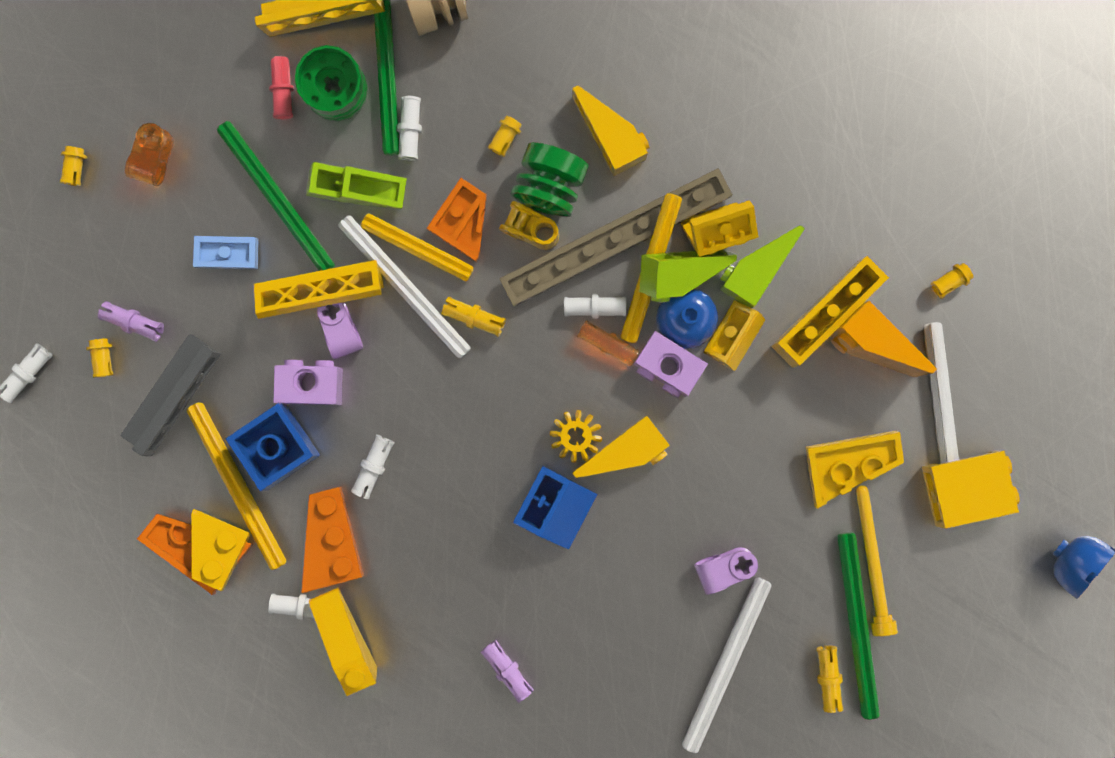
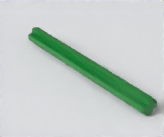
M383 0L385 12L374 14L382 151L384 155L394 156L399 154V132L397 131L398 113L391 1Z
M230 121L217 127L218 134L318 271L332 269L335 266L334 262Z
M846 532L838 534V545L861 716L864 719L872 720L879 718L880 711L857 540L854 533Z

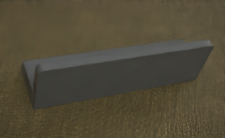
M190 334L187 336L121 433L122 438L134 445L133 451L141 456H153L221 353L194 335Z

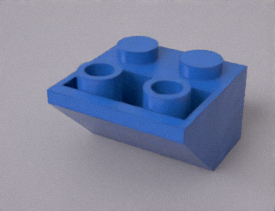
M542 466L513 523L543 539L569 549L598 494Z

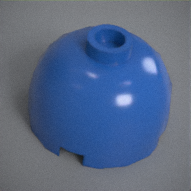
M693 289L684 296L670 297L669 302H661L656 315L659 333L684 349L696 348L708 341L715 332L718 322L716 305L709 295L699 289Z
M1079 536L1070 543L1063 540L1053 552V555L1057 557L1053 571L1058 584L1078 599L1113 557L1115 549L1106 542L1091 536Z

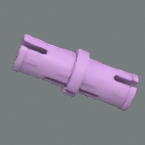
M108 301L101 305V307L107 310L99 309L98 311L99 320L117 325L126 333L131 334L134 332L155 342L161 338L160 335L156 334V331L161 334L164 331L163 323L143 317L139 311L134 309L128 311Z
M497 640L491 642L480 652L497 673L495 677L498 681H503L518 703L534 691L518 670L519 665L517 662H512Z

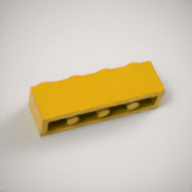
M868 256L863 257L822 295L771 347L792 368L800 366L889 277Z

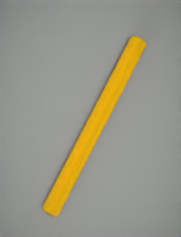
M198 402L186 409V412L266 563L271 570L283 566L286 563V558L204 404Z

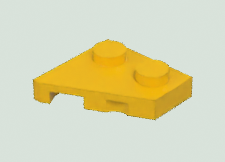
M193 509L191 513L192 579L223 591L251 533Z

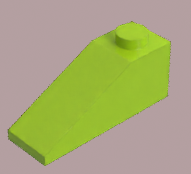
M799 225L744 257L735 266H728L719 279L724 282L720 291L750 308L755 307L805 228Z
M719 250L714 254L701 257L698 256L696 251L641 255L639 292L651 296L652 301L669 302L670 297L684 296L736 262L737 255L725 250Z

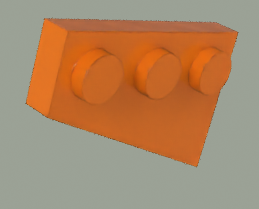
M342 487L309 494L302 593L362 578L364 574Z
M156 514L137 540L208 593L214 595L218 591L217 589L192 579L191 524ZM248 542L246 543L235 567L239 564V562L246 555V553L253 546V544Z

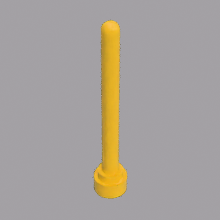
M861 485L857 487L856 495L876 614L873 616L874 622H871L872 635L898 634L896 620L892 619V614H888L869 490L866 486Z

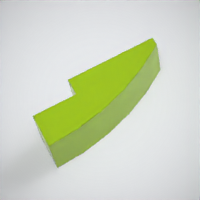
M313 162L310 165L306 196L365 206L402 209L407 178L349 166L342 168Z

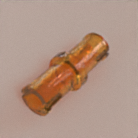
M588 320L584 322L577 335V338H581L599 348V353L603 355L609 354L629 367L632 366L640 349H636L617 338L616 333L612 331L608 333Z

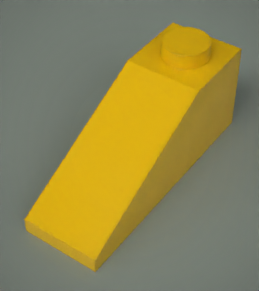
M579 85L573 87L572 98L613 176L645 161L648 155L647 150L650 149L645 135L642 132L638 133L634 125Z
M644 416L572 473L576 478L641 466L649 461L652 465H655L667 455L665 449L670 445L648 416Z
M339 588L310 599L309 605L332 668L346 696L376 684L377 665Z

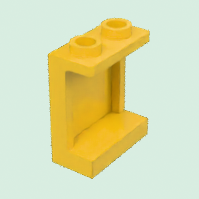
M990 451L983 455L942 464L922 466L936 527L946 529L1019 513L1017 504L1020 502V497L1016 487L1012 485L1010 476L1012 473V463L1009 457L1005 455V451Z

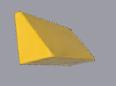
M734 300L703 353L735 371L764 324L765 318L759 311Z

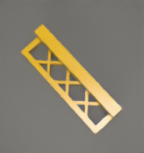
M276 0L261 4L262 15L255 16V23L265 34L272 37L385 12L383 0Z
M377 260L255 283V314L258 319L382 295L381 288H384V283Z

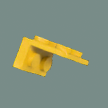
M750 200L739 204L735 202L681 222L683 231L699 257L711 255L719 250L742 245L747 241L759 238L755 209Z

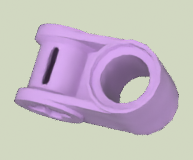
M343 302L332 304L334 307L340 308V311L336 313L337 318L335 320L330 316H326V313L330 312L329 306L331 305L317 307V315L333 359L363 349L358 330L352 321L346 304Z
M737 547L727 552L704 558L696 562L694 566L704 592L708 595L751 578L757 572L758 562L748 549ZM740 556H743L745 560H749L745 563L746 568L744 570L735 566L739 563L738 558Z

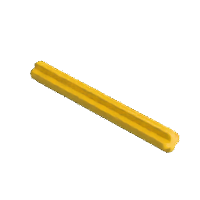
M671 193L665 195L647 254L666 253L682 202L680 196ZM640 276L620 335L622 340L630 343H636L651 300V296L639 292Z

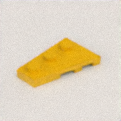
M898 431L805 446L814 507L817 509L826 505L827 501L838 495H844L852 491L853 487L869 479L873 480L904 463L901 436Z

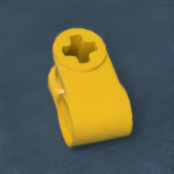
M516 201L511 202L510 207L512 209L505 223L499 226V230L514 239L524 241L542 250L554 248L559 241V231L555 221L535 212L524 204ZM547 227L553 230V236L545 241L537 238V232L541 228Z

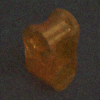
M146 123L140 126L136 133L131 154L126 161V177L156 187L160 186L165 178L168 160L174 146L173 136L155 123ZM153 137L159 138L158 141H152Z

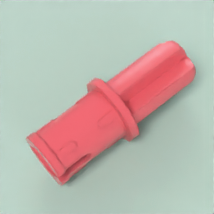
M275 56L271 59L272 85L269 86V90L273 93V118L280 120L293 118L291 92L294 91V86L290 82L289 59L283 56Z

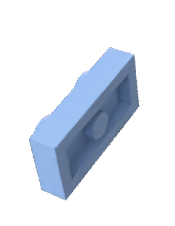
M194 236L193 267L205 269H258L259 239L256 237Z

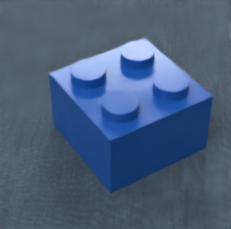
M276 404L225 438L259 491L270 490L321 456L287 404Z

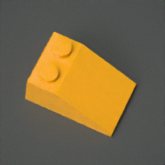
M870 301L863 303L831 335L833 338L831 343L841 353L847 352L851 356L912 377L933 374L937 370Z

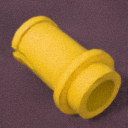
M505 116L504 120L500 119L499 123L501 126L487 147L501 157H505L516 134L520 135L521 133L520 127L522 124L510 116Z
M65 146V150L61 151V156H64L59 183L81 186L83 160H86L87 156L84 155V149Z
M965 263L953 265V270L931 282L932 289L940 299H943L960 286H968L974 276L971 269Z
M108 338L89 340V346L86 347V350L90 351L93 378L114 375L109 349L112 348V344H109Z

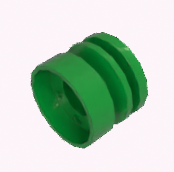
M324 45L310 50L303 55L298 63L295 73L297 92L315 114L325 120L339 122L350 119L361 111L367 100L368 86L365 75L350 53L340 47ZM330 84L339 85L340 90L338 92L329 88Z
M528 143L521 164L532 174H517L516 182L520 185L512 187L511 196L540 213L571 217L574 207L570 203L576 202L578 195L567 186H582L589 164L582 158L564 149L544 143Z

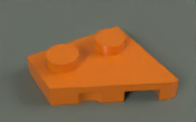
M460 178L428 225L427 230L477 263L480 256L487 195L463 178Z

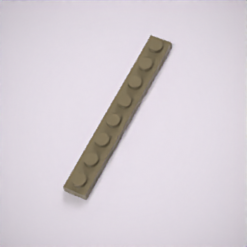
M719 168L670 192L682 198L674 226L732 197L733 194ZM665 195L499 278L513 307L652 238Z

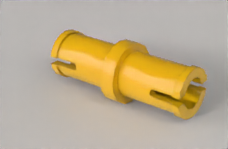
M447 297L445 301L447 305H443L441 312L443 316L466 323V327L470 329L476 327L497 337L501 335V329L504 328L506 318L483 311L479 305L470 306L452 299V297Z
M825 645L823 649L822 646L816 648L820 674L817 676V682L821 685L823 711L836 713L835 708H837V711L841 712L843 711L840 684L843 682V676L839 673L837 647Z

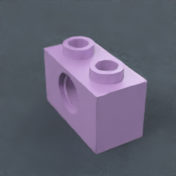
M654 331L633 365L638 367L636 372L651 382L656 378L665 384L662 388L663 390L679 398L680 395L684 397L689 396L708 363ZM669 358L676 363L677 369L673 375H666L662 372L660 365L663 359Z
M284 360V365H275L273 403L342 405L343 368L334 366V361L316 360L315 366H303V360ZM312 374L315 377V386L311 390L306 391L302 386V380L306 375Z

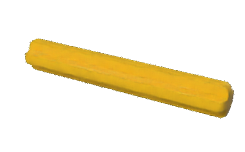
M370 213L366 214L362 220L361 227L363 230L463 281H468L474 270L472 265Z

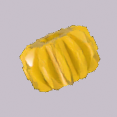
M581 410L576 411L575 421L571 420L569 412H564V418L567 421L566 425L558 419L554 421V424L561 428L562 431H550V436L561 438V441L551 444L552 448L555 449L561 445L565 447L559 454V457L562 459L566 456L568 450L572 451L570 457L572 463H575L577 460V452L581 453L584 461L589 459L585 452L586 448L595 454L598 452V449L590 444L591 440L602 442L601 436H592L591 433L601 428L600 424H595L589 428L588 424L592 421L593 416L589 414L584 422L580 421ZM571 428L576 431V428L582 429L581 436L584 438V441L580 445L578 442H576V445L568 442L571 437L567 433Z

